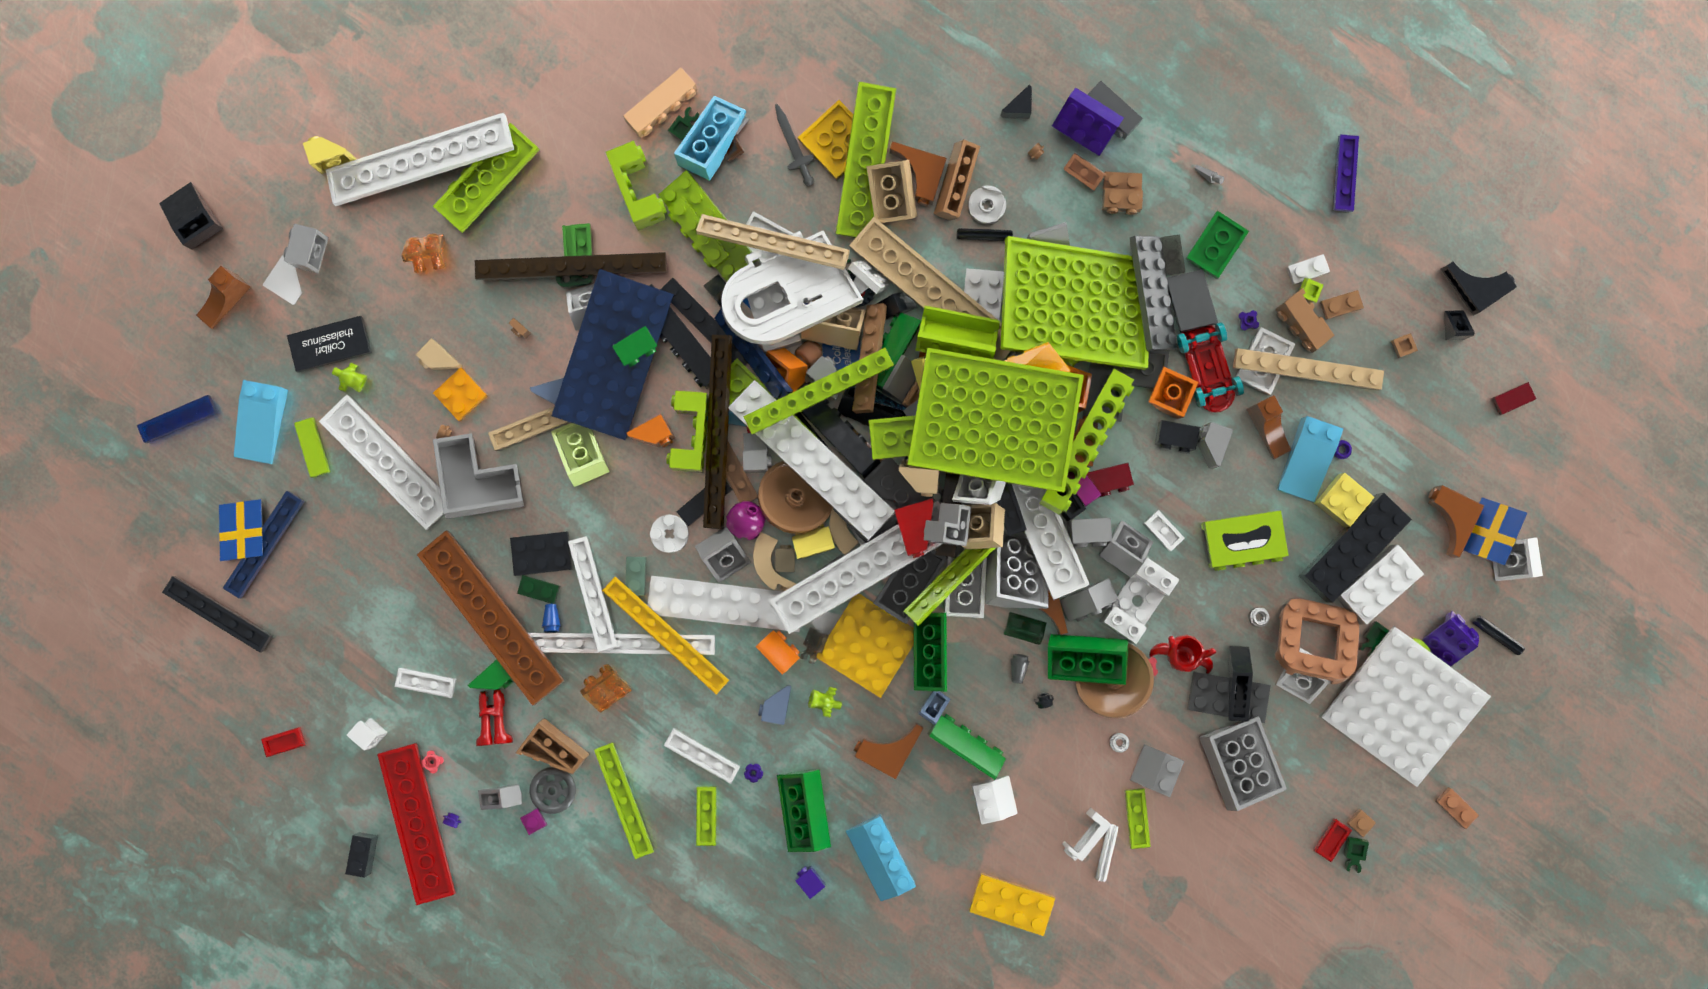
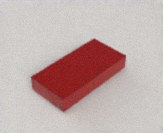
M300 727L261 739L266 757L305 746Z
M1334 818L1313 851L1329 862H1332L1352 832V829Z

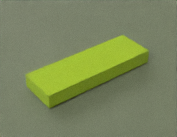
M311 417L295 422L294 425L310 477L314 478L331 472L315 418Z
M697 786L696 846H716L717 786Z
M1145 789L1124 790L1130 848H1149L1151 846Z

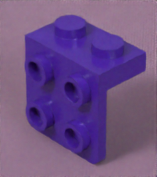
M1451 611L1446 615L1445 622L1425 636L1422 641L1429 647L1432 654L1451 667L1478 647L1479 635L1473 628H1469L1465 624V620L1461 615H1456Z

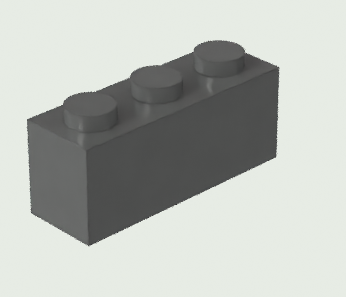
M1102 81L1088 93L1090 97L1124 117L1114 133L1119 138L1122 137L1125 140L1143 119Z

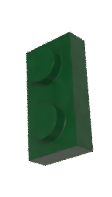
M522 575L517 594L555 604L560 586Z

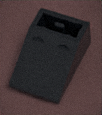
M192 182L159 203L173 232L182 245L191 250L223 229Z

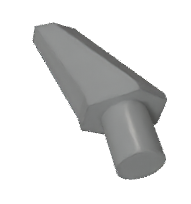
M1196 165L1195 170L1210 183L1217 182L1222 184L1224 182V177L1218 175L1217 172Z

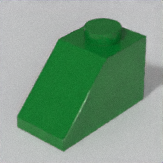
M496 659L470 682L468 687L494 690L506 689L513 683V680Z

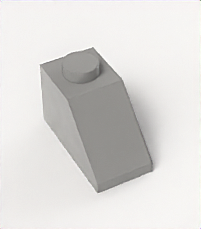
M519 785L478 790L481 810L503 809L522 804V793Z

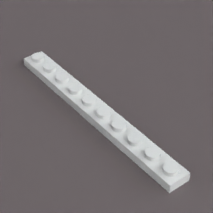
M528 633L542 652L599 653L593 633ZM615 634L618 647L600 652L671 654L650 634ZM681 635L699 653L715 655V635Z

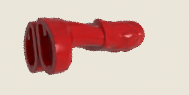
M500 689L493 692L494 705H489L487 691H481L479 694L481 733L476 739V746L513 743L512 736L507 734L504 728L503 706L505 699ZM490 715L494 716V743L491 735Z

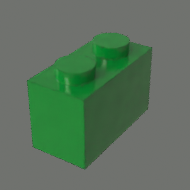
M644 326L612 347L623 365L626 366L628 364L631 367L640 362L638 359L640 356L645 354L648 357L655 353V347L658 345L647 327Z

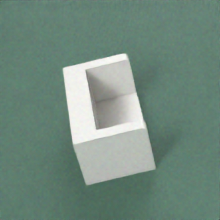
M370 718L365 723L358 721L347 736L365 751L375 748L388 732Z

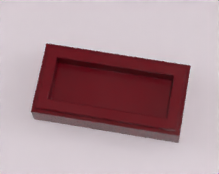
M1529 382L1492 398L1500 415L1537 399Z

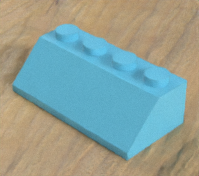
M881 814L846 831L880 901L897 897L916 887Z

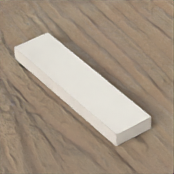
M674 728L664 744L665 747L730 784L741 767Z

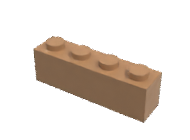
M965 139L954 143L934 215L949 221L960 217L979 153V145Z

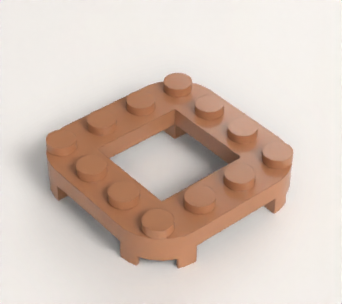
M1305 599L1290 600L1279 614L1281 620L1278 651L1275 653V659L1287 670L1285 673L1290 675L1294 673L1330 680L1331 684H1339L1346 681L1355 672L1357 666L1359 640L1357 615L1354 612L1337 606ZM1302 620L1335 627V631H1337L1335 660L1299 652Z

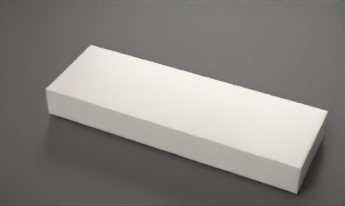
M398 668L394 687L453 698L456 679Z

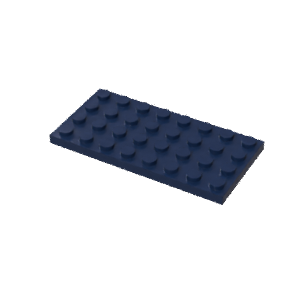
M599 269L552 417L626 440L654 353L648 357L645 354L638 358L640 362L630 367L628 364L626 366L623 365L612 346L644 326L647 327L655 342L658 343L673 294Z

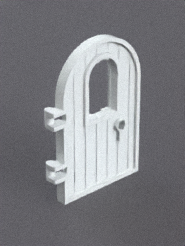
M800 231L791 235L803 238L802 233ZM824 231L806 238L807 240L831 245ZM759 250L745 256L747 266L731 276L722 294V312L729 328L740 338L762 345L786 340L863 303V298L846 269L842 270L776 253L763 258ZM757 259L760 266L755 268L752 261ZM779 283L781 291L786 295V299L790 303L758 319L746 317L740 307L741 302L749 295H753ZM819 296L822 297V298H820V299H818V300H815V301H813V302L811 301V300H813V299H815V298H817V297H819Z

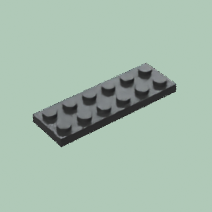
M1156 236L1130 237L1147 351L1177 349V338L1174 329L1161 238Z

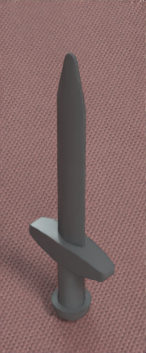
M775 104L778 122L795 160L787 167L789 170L800 169L804 178L803 183L806 186H810L814 183V178L810 176L806 165L814 160V156H803L785 113L778 104Z

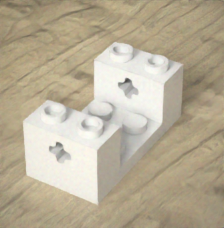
M1146 558L1135 574L1126 581L1117 595L1118 600L1112 603L1113 606L1106 611L1100 622L1124 639H1128V642L1137 644L1147 629L1145 624L1163 597L1170 595L1179 579L1149 558ZM1136 595L1142 598V604L1138 607L1132 603V599Z

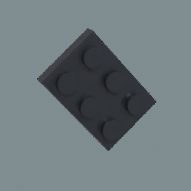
M569 532L510 538L514 576L572 570L571 550L568 543L570 541Z

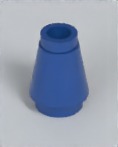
M546 604L542 628H544L545 633L559 632L561 624L557 605Z

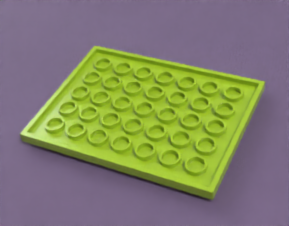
M1007 236L1005 238L1001 349L1024 353L1028 349L1049 342L1061 358L1146 370L1148 368L1149 351L1146 349L1133 257Z
M927 348L907 465L1065 492L1084 375Z

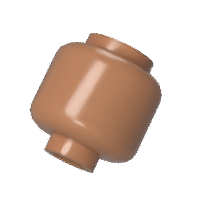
M807 340L795 350V356L808 365L807 369H810L823 356L821 352L822 347L817 342L813 343Z

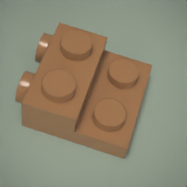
M1105 171L1102 210L1107 211L1109 214H1117L1118 211L1126 212L1128 215L1140 213L1143 201L1142 173Z

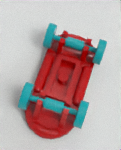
M1222 322L1215 324V328L1208 326L1177 335L1178 347L1181 353L1185 355L1191 378L1198 382L1193 394L1198 407H1203L1207 411L1214 413L1228 409L1235 399V394L1236 396L1244 394V387L1240 377H1231L1221 342L1227 341V332Z

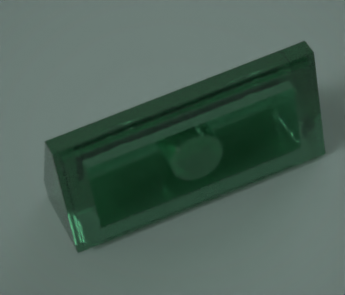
M1010 612L1004 635L1040 645L1044 638L1047 622Z

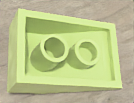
M569 423L551 431L567 475L574 487L610 472L592 429Z

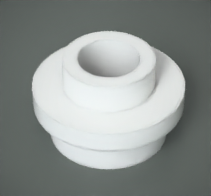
M1255 608L1251 611L1250 621L1253 625L1263 627L1269 622L1270 616L1266 609ZM1257 614L1262 615V619L1260 621L1256 619Z
M1116 733L1110 739V746L1115 752H1124L1129 747V739L1123 733ZM1118 739L1123 741L1121 746L1116 745Z

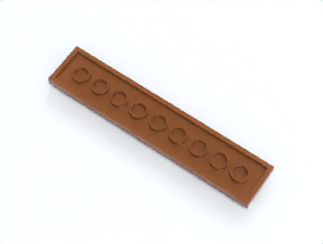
M444 531L417 554L532 706L536 705L564 682L558 671L449 531Z

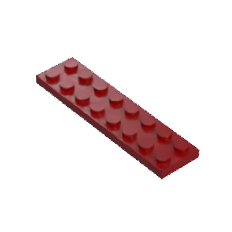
M417 743L378 753L377 756L416 905L455 895L456 892Z

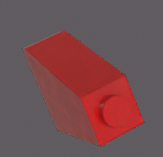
M933 499L894 510L907 555H912L913 558L924 556V551H928L929 541L924 540V529L926 520L932 521Z

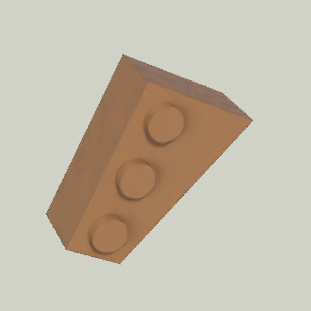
M1302 288L1275 310L1278 312L1277 316L1279 319L1290 326L1289 330L1291 333L1301 339L1303 347L1313 353L1335 335L1321 316L1318 317L1312 310L1315 306L1312 302L1308 304L1303 296L1305 291Z
M545 718L534 727L516 751V754H523L533 758L535 761L550 764L551 767L570 774L575 773L590 755Z

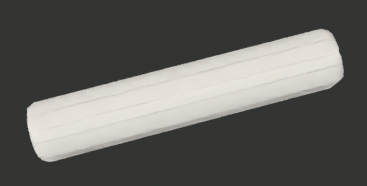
M1114 824L1106 831L1095 879L1101 882H1105L1107 879L1117 837L1118 826Z

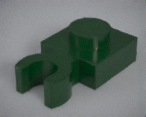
M691 107L685 110L684 118L678 115L668 129V132L681 142L693 125L691 123L696 122L700 116L698 112L693 117L689 116V113L692 111Z
M1374 621L1364 635V638L1368 641L1362 643L1359 646V650L1363 651L1365 647H1368L1369 653L1367 656L1369 657L1389 630L1377 621Z
M1348 837L1344 855L1346 858H1349L1345 863L1347 872H1350L1352 865H1356L1355 870L1357 873L1361 872L1360 860L1366 861L1369 846L1368 840Z

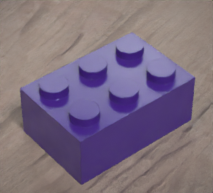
M1075 88L1063 105L1052 127L1100 156L1124 117L1078 88Z

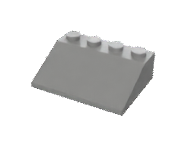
M1004 526L1003 547L995 548L987 556L985 604L1002 608H1048V587L1024 531L1008 536Z
M1259 716L1199 737L1227 810L1239 811L1287 790Z

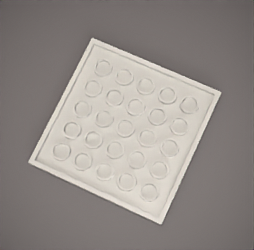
M1393 626L1321 717L1418 787L1491 696Z

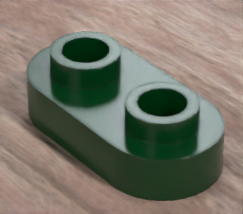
M571 276L568 282H564L565 277H556V281L562 288L568 289L589 285L593 282L595 276H588L586 279H583L582 276Z

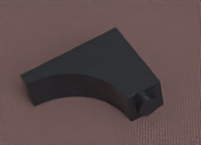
M1454 261L1441 268V271L1472 315L1480 313L1517 288L1515 279L1507 271L1495 277L1482 278L1464 272Z
M1229 646L1228 720L1249 721L1253 679L1249 647Z

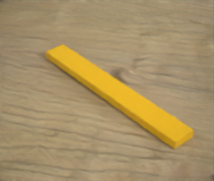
M616 576L602 590L716 695L729 682V679Z

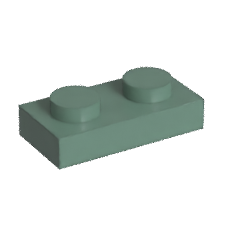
M626 557L625 585L636 595L645 596L646 557Z

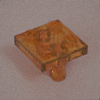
M432 233L422 238H409L406 240L402 251L403 262L412 261L415 273H419V270L421 272L426 271L423 261L425 258H431L434 270H438L437 266H439V269L444 268L445 263L442 258L445 244L444 235Z
M609 664L604 665L606 671L602 667L599 669L602 675L597 679L594 676L588 677L590 682L585 679L583 683L586 687L580 690L582 696L600 713L632 691L629 684Z

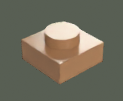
M515 318L509 322L513 327L511 331L516 336L520 337L522 335L527 339L531 334Z
M1411 333L1391 341L1398 358L1418 351Z
M1361 809L1347 822L1361 837H1364L1376 824Z

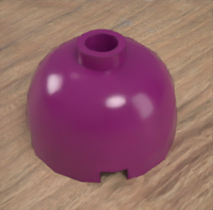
M742 501L735 504L726 516L727 528L734 536L740 539L742 537L748 538L747 540L757 538L765 525V517L760 507L751 501Z

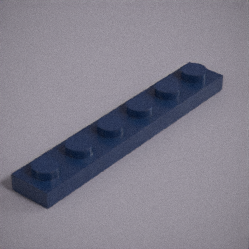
M721 307L714 319L726 335L732 336V343L771 395L778 400L791 394L793 390L760 346L740 338L729 328Z
M290 491L284 493L262 527L263 556L242 558L223 586L224 590L241 599L305 502Z

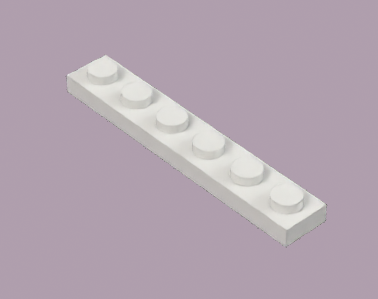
M585 536L568 541L598 652L617 648L618 645L588 537Z

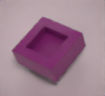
M538 808L520 818L528 835L547 826Z

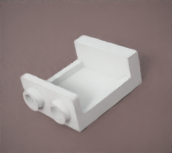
M1091 807L1086 814L1094 822L1074 847H1071L1065 841L1062 843L1066 854L1075 861L1077 858L1083 861L1112 825Z

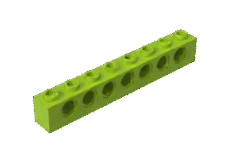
M883 348L743 417L751 434H756L893 367L894 364L886 348Z
M1113 369L1073 441L1068 471L1074 473L1075 479L1067 477L1065 496L1059 495L1057 491L1046 490L1039 503L1040 505L1058 515L1063 510L1067 512L1072 503L1069 498L1072 494L1076 495L1081 486L1078 482L1081 477H1086L1090 470L1087 465L1090 461L1094 462L1099 453L1096 451L1098 445L1102 446L1108 437L1105 432L1108 428L1112 429L1117 420L1114 418L1116 412L1121 413L1125 405L1122 402L1125 396L1129 397L1134 387L1131 385L1134 379ZM1111 391H1117L1120 397H1114ZM1102 407H1108L1111 413L1103 412ZM1093 423H1099L1102 429H1095ZM1084 439H1090L1093 442V446H1087L1084 443ZM1075 456H1082L1084 458V462H1077Z

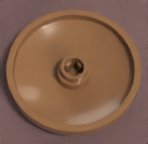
M784 461L776 463L768 469L760 482L758 489L760 510L766 520L781 531L792 534L814 531L822 526L831 514L833 507Z
M1128 643L1126 685L1076 681V687L1083 703L1094 713L1107 718H1123L1138 712L1148 702L1154 687V674L1146 655L1140 649Z

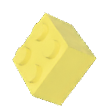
M1341 473L1335 477L1314 504L1343 528L1352 526L1374 499V496L1346 473Z

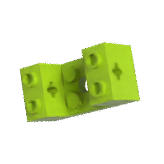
M631 141L606 151L607 158L637 230H642L666 220L664 214L667 213V210L661 198L657 199L656 194H652L638 200L633 189H629L632 187L628 175L644 169L645 165L643 162L647 161L641 146H636L635 142Z
M676 390L675 395H672L671 407H673L677 414L697 415L693 417V428H695L696 434L692 435L691 447L694 450L671 448V452L667 453L666 463L669 464V468L673 471L704 473L709 396L707 393Z

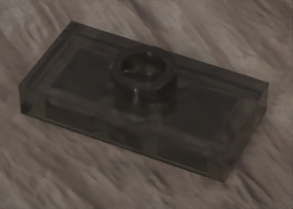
M1180 234L1161 237L1166 275L1185 273Z

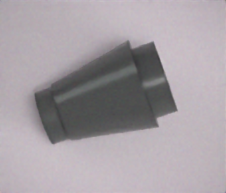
M1013 654V658H1011L1012 682L1023 683L1030 662L1028 661V656Z

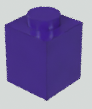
M805 866L796 873L798 876L795 881L809 899L825 888V882L812 866L808 868Z

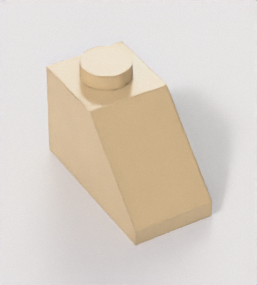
M432 338L416 354L419 358L418 362L425 369L428 367L433 370L463 368L451 354Z

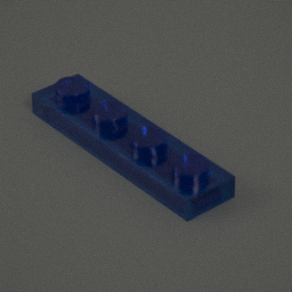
M206 395L138 424L137 428L143 442L149 443L217 414V410L211 396Z

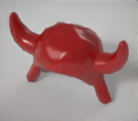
M1183 635L1175 638L1170 636L1168 638L1169 643L1156 644L1149 652L1150 657L1161 654L1167 655L1171 667L1178 671L1191 672L1200 665L1205 667L1206 673L1209 674L1213 669V661L1210 656L1214 655L1216 650L1214 648L1205 650L1202 643L1196 637Z

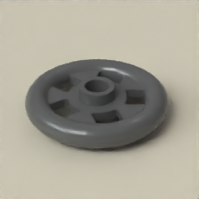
M549 767L539 771L533 777L529 793L531 801L536 808L544 813L556 814L566 810L572 804L576 794V787L573 778L568 772ZM554 775L555 781L547 782L546 776ZM562 780H565L568 786L564 790L559 783ZM538 784L544 785L543 793H537ZM550 787L555 788V794L549 793ZM562 794L566 799L560 804L557 799ZM544 797L552 800L550 806L542 802Z

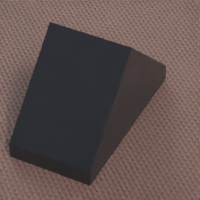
M1028 85L1002 109L1000 116L1002 118L1030 119L1032 87Z
M718 274L703 286L721 308L722 294L726 282Z
M904 292L894 293L876 303H884L887 306L885 321L894 318V316H899L900 313L904 314L917 309L915 302Z
M1464 310L1444 312L1445 340H1465L1474 336L1475 332Z

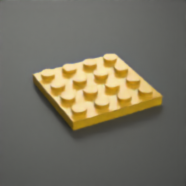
M857 594L849 602L817 653L816 658L881 698L914 645V628L873 604L874 602L863 595Z

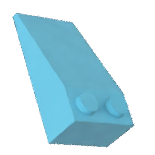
M713 96L674 152L678 166L710 181L719 168L746 114V110Z
M243 380L238 404L234 457L268 464L273 463L288 394L287 389Z
M1309 416L1301 418L1291 447L1292 450L1289 453L1277 490L1310 502H1315L1344 428Z

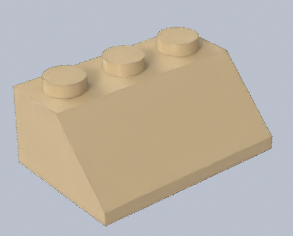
M909 159L867 166L874 217L881 223L918 217Z
M851 308L802 331L801 339L857 350L866 310Z
M902 459L899 472L915 491L920 492L921 496L932 497L933 494H937L940 471L908 466V460Z

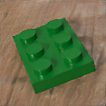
M1217 210L1185 259L1198 268L1203 269V271L1215 279H1218L1249 230Z

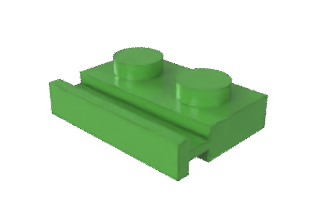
M590 223L570 226L562 225L564 256L593 255Z

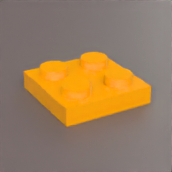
M461 367L433 392L437 399L458 421H461L488 396Z

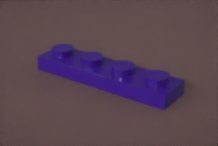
M1342 134L1338 136L1334 211H1354L1359 136Z

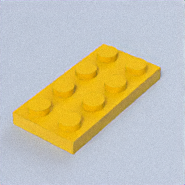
M980 874L969 912L1044 936L1055 898Z

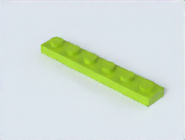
M995 548L965 549L904 610L905 614L919 626Z
M612 742L594 749L634 858L638 859L653 853L654 849L614 743Z

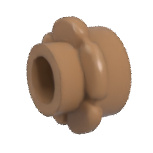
M1037 143L1027 153L1031 160L1033 158L1037 160L1044 153L1042 150L1044 145L1041 146Z
M442 424L436 438L451 437L452 430H450V426Z

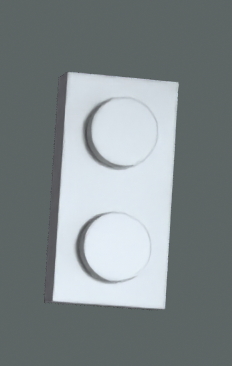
M1324 254L1287 267L1292 285L1303 282L1304 278L1313 279L1330 272Z
M1159 510L1143 523L1169 551H1172L1185 539Z

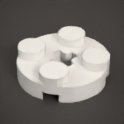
M989 185L978 188L969 198V214L978 223L986 225L995 224L1002 218L1006 210V200L1002 192L998 188ZM987 200L992 205V208H988V210L982 206V203H986Z
M670 514L659 517L653 523L650 531V537L654 546L658 550L667 553L680 551L685 547L689 538L687 524L680 517ZM673 529L674 538H666L665 531Z

